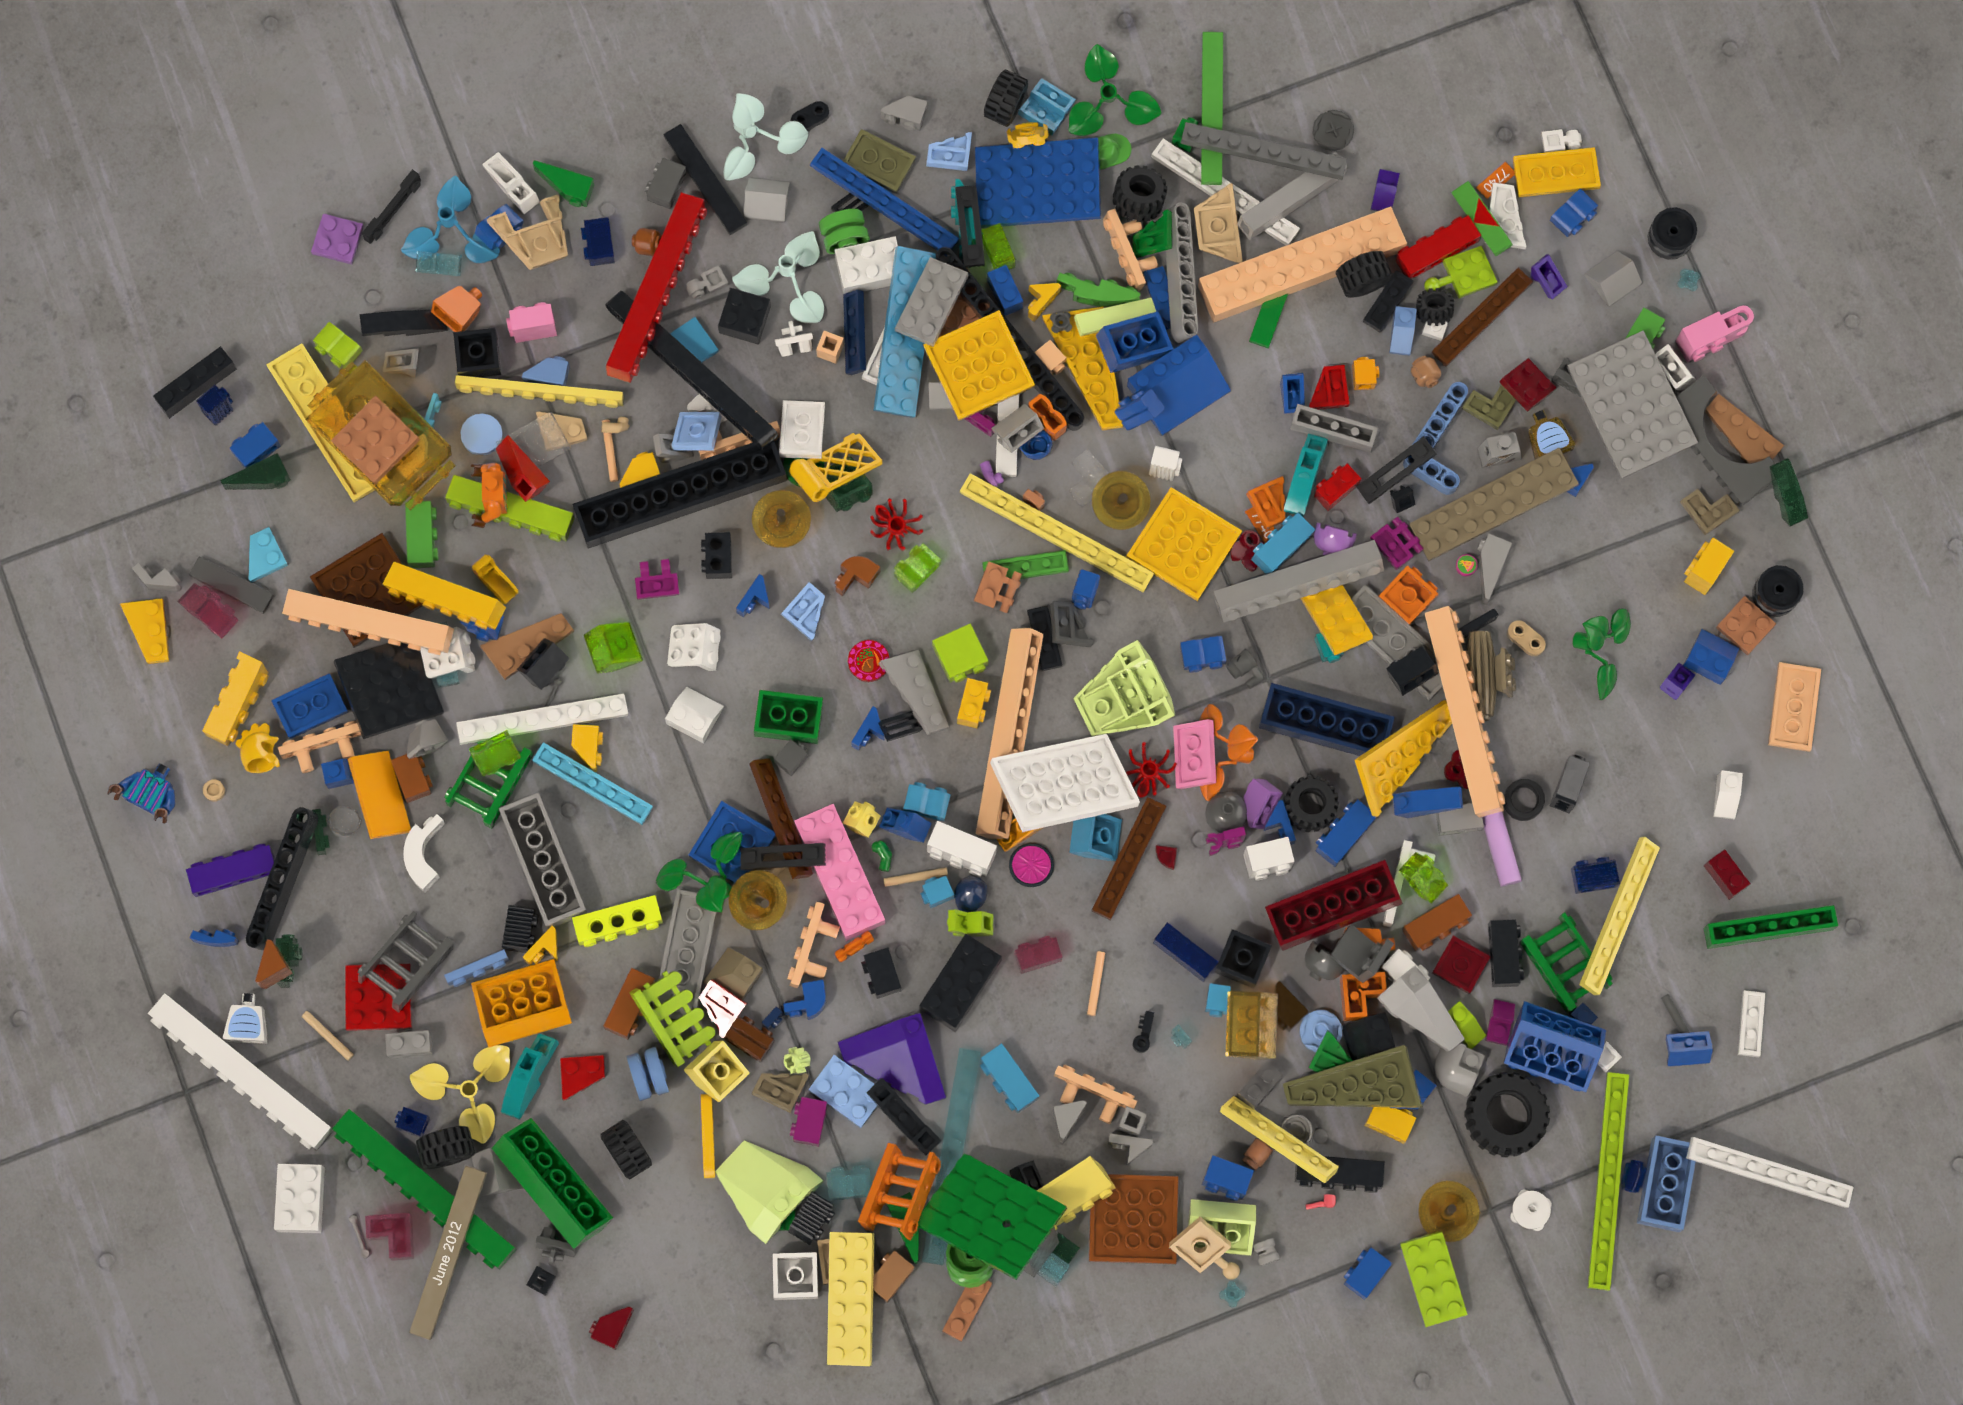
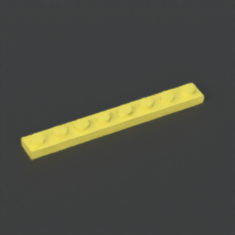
M456 375L455 378L456 388L463 393L479 391L483 395H493V393H499L504 397L519 395L524 399L531 400L538 397L550 402L558 399L564 400L565 403L575 404L578 401L590 406H596L598 403L605 404V406L610 408L623 406L624 402L623 392L459 375Z
M1640 837L1579 984L1594 996L1600 995L1660 849V847L1646 837Z

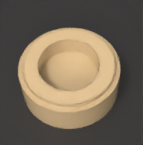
M212 779L204 784L203 794L209 801L217 802L224 797L225 787L220 781Z

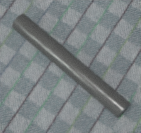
M1669 994L1663 996L1661 999L1679 1032L1690 1033Z

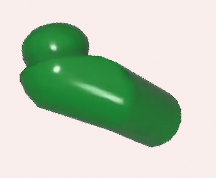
M875 841L871 848L873 852L878 853L881 857L879 870L889 872L892 852L885 842Z

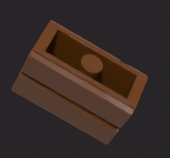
M745 1015L743 1018L737 1016L725 1034L724 1040L761 1063L775 1042L774 1038H772L773 1033L764 1027L760 1030L753 1026L755 1022Z

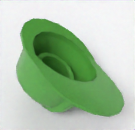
M1115 133L1097 137L1099 140L1100 170L1121 164L1129 158L1132 150L1131 144L1123 135Z

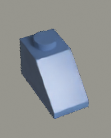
M1395 307L1389 353L1410 356L1417 309Z
M558 356L546 358L523 373V382L566 386L570 369L569 362L565 358Z

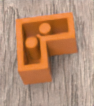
M1376 972L1373 977L1364 983L1360 982L1352 974L1340 977L1343 1021H1357L1367 1017L1366 998H1378L1387 989L1385 972Z

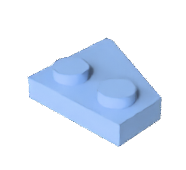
M972 132L965 133V136L957 139L951 137L943 142L929 144L926 166L967 171Z
M809 582L781 615L812 641L815 637L825 595Z

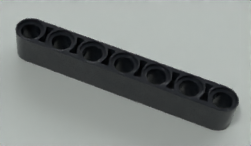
M299 807L292 813L246 934V943L251 948L264 951L267 939L272 940V942L274 940L318 824V815L312 810ZM307 814V820L303 823V817ZM299 834L300 838L299 841L296 843L295 838ZM292 854V860L288 863V857ZM284 874V880L280 883V878ZM276 895L277 899L275 903H272V899ZM269 915V920L265 924V917ZM261 935V941L257 944V938Z

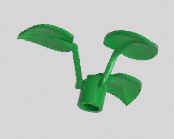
M1096 44L1086 58L1085 74L1091 82L1102 80L1104 85L1100 89L1101 99L1095 109L1089 102L1075 104L1069 114L1068 131L1077 136H1088L1096 133L1104 122V117L1097 111L1103 102L1111 103L1115 99L1127 105L1124 112L1125 117L1134 125H1145L1161 115V109L1157 101L1144 91H1133L1130 93L1129 102L1117 94L1116 87L1106 82V79H1111L1117 74L1118 61L1111 52Z
M1623 608L1618 609L1612 616L1611 633L1607 634L1609 630L1608 619L1604 616H1596L1582 623L1586 633L1576 632L1573 637L1574 648L1585 650V654L1591 655L1603 663L1597 673L1599 700H1604L1614 689L1617 681V670L1614 664H1608L1605 659L1593 653L1592 650H1600L1606 638L1614 637L1615 644H1621L1627 639L1631 620L1628 610Z
M741 832L729 833L718 838L713 844L710 854L716 860L720 876L714 875L706 882L694 874L685 871L687 863L684 860L674 859L662 867L658 873L656 884L664 891H671L682 883L683 875H687L705 885L697 893V904L708 911L722 912L724 899L731 895L733 888L725 880L727 876L722 870L721 862L723 864L729 863L735 857L743 834Z

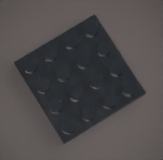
M386 643L334 660V665L363 739L444 713L433 681L426 676L421 651L408 648V644L401 643L400 646Z

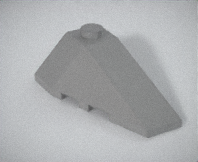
M1416 966L1402 975L1377 998L1392 1016L1402 1019L1413 1030H1419L1426 1035L1427 1039L1447 1052H1450L1465 1039L1430 982Z

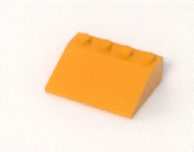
M554 959L471 983L488 1048L572 1023Z

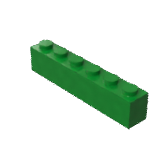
M1831 905L1710 923L1703 929L1707 949L1833 931L1838 927L1835 906Z

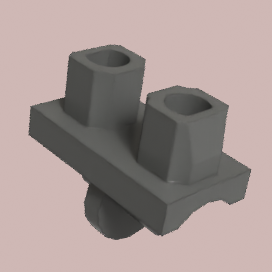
M544 1227L541 1235L536 1238V1248L543 1250L542 1256L549 1258V1265H554L555 1260L563 1261L564 1255L575 1256L576 1248L573 1249L564 1237H562V1241L554 1240L556 1230Z

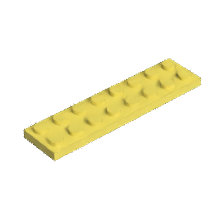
M302 343L266 364L354 503L390 481L387 475H385L375 485L331 441L351 419Z

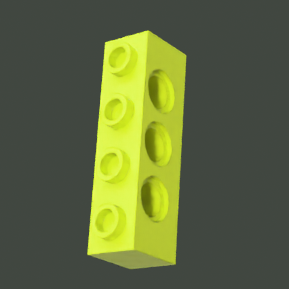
M655 895L572 917L578 943L580 946L584 945V947L594 946L597 944L596 941L605 939V942L613 941L618 938V935L622 934L631 936L639 933L638 930L644 928L653 930L663 923ZM637 912L645 914L644 919L640 922L633 920V916ZM615 918H622L624 920L621 927H614L612 925ZM596 923L603 925V929L599 933L591 931L592 926Z

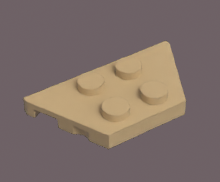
M1231 183L1193 209L1199 250L1241 263L1243 261L1233 184Z

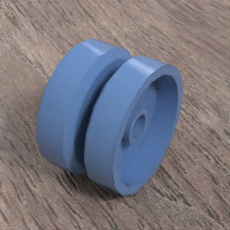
M656 1047L645 1050L644 1056L647 1064L644 1065L638 1053L626 1056L640 1101L651 1098L652 1093L649 1084L652 1083L658 1095L669 1092L665 1068L662 1059H659Z

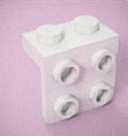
M707 623L672 626L667 664L671 667L699 666L708 671H716L718 648L721 639L720 629Z
M454 627L448 653L441 652L439 656L428 653V649L421 647L425 673L428 678L432 679L458 670L466 673L475 671V657L469 645L471 644V638L466 630Z

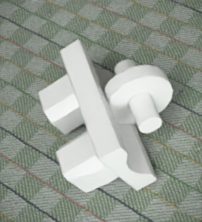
M788 321L789 328L781 329L782 335L790 334L791 336L775 339V345L778 346L782 357L793 355L791 343L799 342L801 353L812 351V333L795 335L796 332L803 331L802 325L793 326L792 321Z

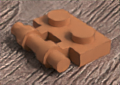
M988 561L973 601L994 608L996 601L1002 602L1000 611L1008 613L1009 607L1014 603L1015 591L1020 587L1021 582L1019 581L1022 574L1014 571L1012 578L1006 577L1008 568ZM1003 583L1009 585L1005 596L999 594Z

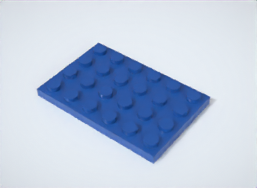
M1098 138L1047 141L1040 146L1028 144L1022 148H1013L1012 144L975 147L976 188L981 228L1101 219Z

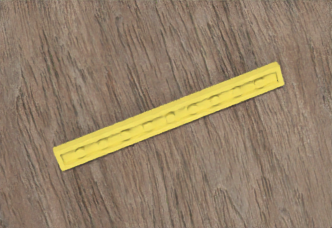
M971 473L960 490L962 495L1143 593L1154 575L1148 569Z

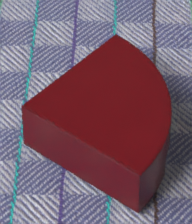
M1156 845L1155 852L1159 862L1166 868L1174 870L1177 848Z

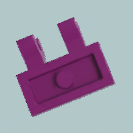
M669 559L661 560L662 575L650 576L648 561L639 562L641 577L635 578L637 600L679 595L677 573L671 574Z
M1244 827L1223 831L1220 834H1207L1206 844H1215V846L1210 847L1209 855H1216L1221 847H1228V849L1240 847V843H1243L1246 836Z

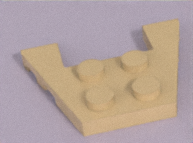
M558 194L542 199L539 202L548 219L547 221L514 231L506 212L487 219L488 224L529 270L568 256L565 232L562 230V212L559 209L560 198Z

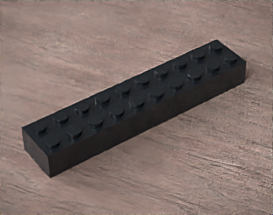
M774 440L763 450L759 449L754 443H750L573 503V508L589 549L787 481Z

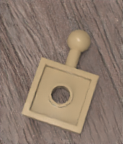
M1201 1217L1197 1218L1169 1242V1248L1199 1273L1203 1272L1214 1262L1223 1269V1275L1227 1279H1236L1240 1274V1268L1236 1263H1228L1221 1257L1231 1248V1242ZM1204 1242L1206 1246L1197 1248L1195 1243Z

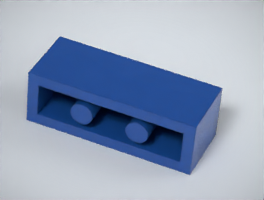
M1358 799L1354 804L1350 802L1343 810L1345 815L1341 819L1336 818L1329 827L1332 829L1326 836L1323 833L1316 842L1318 847L1315 851L1334 867L1337 866L1377 818L1372 816L1370 809Z

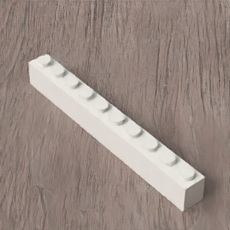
M165 993L148 1012L152 1017L150 1022L159 1029L162 1026L169 1031L167 1035L176 1043L180 1039L186 1044L183 1048L192 1056L195 1053L201 1056L200 1062L209 1069L212 1066L217 1069L218 1073L216 1075L225 1082L228 1080L235 1084L233 1089L242 1096L245 1093L251 1097L249 1102L258 1109L264 1107L268 1111L266 1115L275 1123L280 1120L285 1124L283 1129L291 1136L295 1133L302 1139L299 1142L310 1150L313 1147L318 1150L332 1133L333 1129Z

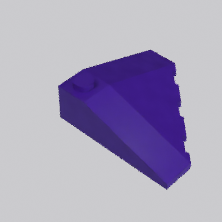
M920 1013L838 1042L843 1061L851 1067L855 1065L865 1070L864 1074L878 1081L883 1078L886 1082L892 1084V1088L905 1095L907 1092L919 1098V1102L925 1105L946 1099Z

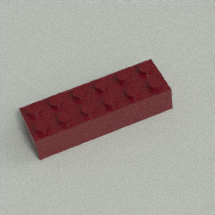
M1383 860L1268 905L1265 909L1282 951L1403 903L1386 860Z

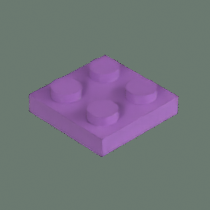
M323 213L311 253L352 264L364 228L363 224Z

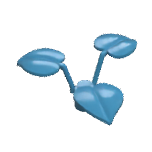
M453 176L445 183L437 196L439 221H437L435 235L433 236V232L429 228H416L407 236L401 251L413 259H429L440 248L439 243L435 239L439 236L441 226L450 228L454 225L466 240L469 241L465 246V254L470 261L474 263L491 261L500 255V249L497 247L491 250L475 233L470 238L460 226L454 211L462 212L467 209L471 203V194L459 178Z

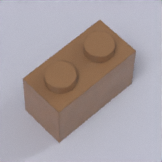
M893 1251L892 1254L888 1252L880 1261L883 1264L878 1271L874 1269L873 1292L887 1303L915 1269L911 1263L896 1251Z

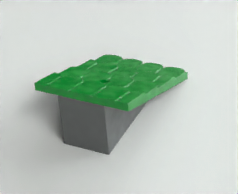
M964 1153L923 1209L918 1221V1227L1017 1280L1023 1271L1035 1277L1056 1248L1059 1240L1055 1225L1067 1210V1206Z

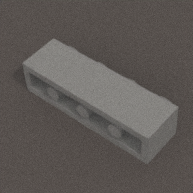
M1297 404L1290 430L1327 438L1328 441L1370 453L1378 427Z

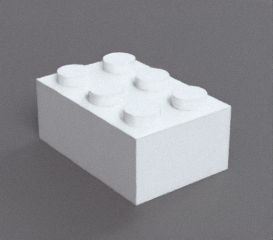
M896 236L835 249V259L844 294L857 289L865 292L890 286L895 247L898 246Z
M937 821L927 844V852L930 853L931 858L938 861L942 859L947 860L951 866L957 869L962 867L969 869V873L977 877H981V875L987 876L997 850V845Z
M278 1164L275 1231L290 1233L322 1232L325 1167L310 1164Z

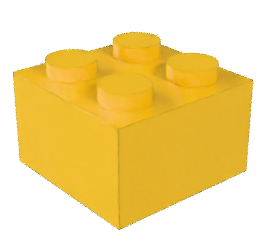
M1712 538L1709 543L1705 541L1695 556L1697 559L1694 558L1684 574L1687 577L1684 582L1706 595L1734 553V550L1715 538Z

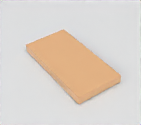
M1782 662L1778 663L1768 745L1807 752L1811 751L1821 669Z

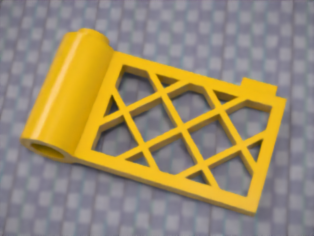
M852 433L844 437L843 442L823 451L821 459L794 460L790 465L789 473L813 502H819L830 491L882 465V459L860 433L857 435ZM856 442L862 445L861 450L851 449L850 447ZM840 452L845 453L844 459L833 458V454ZM848 454L859 455V460H847ZM863 456L871 457L874 461L871 463H864L862 462ZM819 461L828 462L826 468L817 467L815 463ZM830 464H841V471L829 469ZM845 465L857 467L853 472L844 471ZM827 475L839 476L838 480L830 483L827 479Z

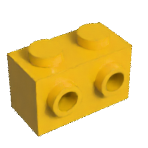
M967 678L957 724L978 729L979 722L983 723L986 710H983L984 702H989L991 690H988V683Z

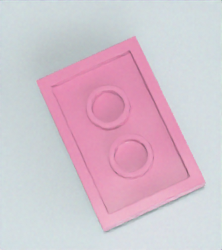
M1207 719L1173 726L1175 763H1177L1175 767L1176 788L1186 789L1215 784L1213 720Z

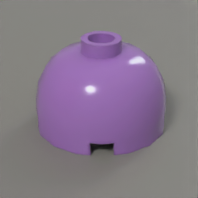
M1316 523L1313 536L1314 543L1317 548L1323 551L1324 556L1353 547L1357 537L1356 533L1349 536L1347 530L1326 524L1324 528H1321V523Z

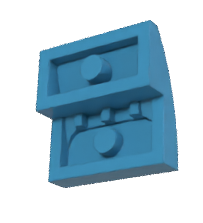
M1041 78L1031 91L1029 98L1019 109L1018 115L1029 122H1037L1039 127H1043V124H1046L1048 126V133L1053 135L1071 110L1076 99Z

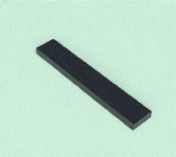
M679 124L663 134L682 165L686 166V171L728 234L732 235L747 226L746 220L683 126Z

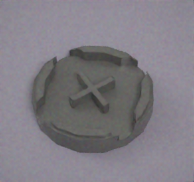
M1329 110L1320 114L1313 126L1314 140L1325 150H1342L1348 146L1353 138L1354 126L1350 121L1351 119L1342 111Z

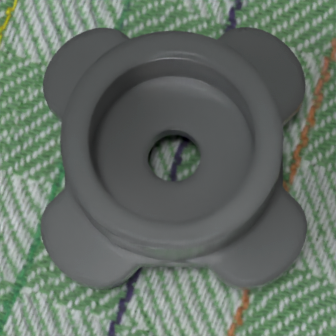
M1068 312L1051 314L1052 331L1054 333L1071 331V315Z

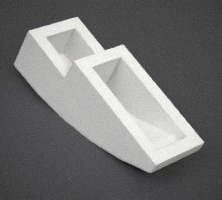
M499 152L482 164L493 180L523 214L540 202L536 193Z

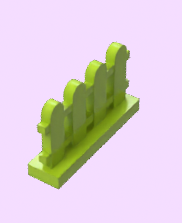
M664 971L661 973L663 978L652 985H649L647 982L643 985L644 990L641 991L635 988L629 994L673 1065L679 1067L685 1063L682 1057L687 1056V1058L693 1056L691 1052L702 1044L706 1046L712 1044L710 1039L715 1036V1030L711 1026L702 1028L699 1021L704 1017L703 1010L700 1008H693L691 1010L687 1003L693 999L692 992L686 989L678 990L676 985L682 980L681 974L676 971L670 973ZM671 989L674 996L661 1004L657 997ZM653 1001L656 1007L652 1009L649 1002ZM682 1007L686 1014L672 1022L669 1015ZM663 1019L667 1024V1026L663 1027L660 1022ZM694 1026L697 1032L683 1040L680 1033ZM674 1037L678 1042L677 1045H674L671 1040Z

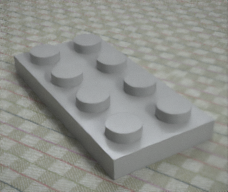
M930 257L895 327V331L934 347L969 276L968 272Z

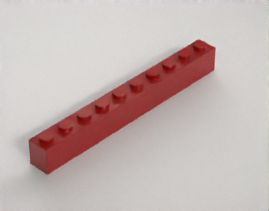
M680 193L607 361V376L631 383L633 377L638 375L641 358L644 359L647 354L648 347L646 346L654 338L655 325L661 322L662 309L669 303V293L671 288L674 289L676 287L677 274L679 271L682 272L685 265L684 258L686 254H690L692 249L693 237H697L699 233V223L706 217L707 208H705L704 199Z

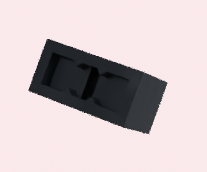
M705 533V539L701 540V552H705V560H701L702 573H706V579L732 578L731 533ZM713 542H720L722 544L719 549H712L710 547ZM714 562H719L722 564V567L714 570L711 568V565Z

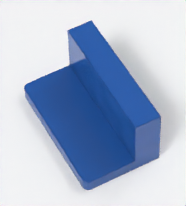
M1709 1031L1666 1034L1668 1066L1710 1063L1713 1047Z

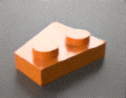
M1283 476L1246 493L1265 530L1279 525L1285 520Z

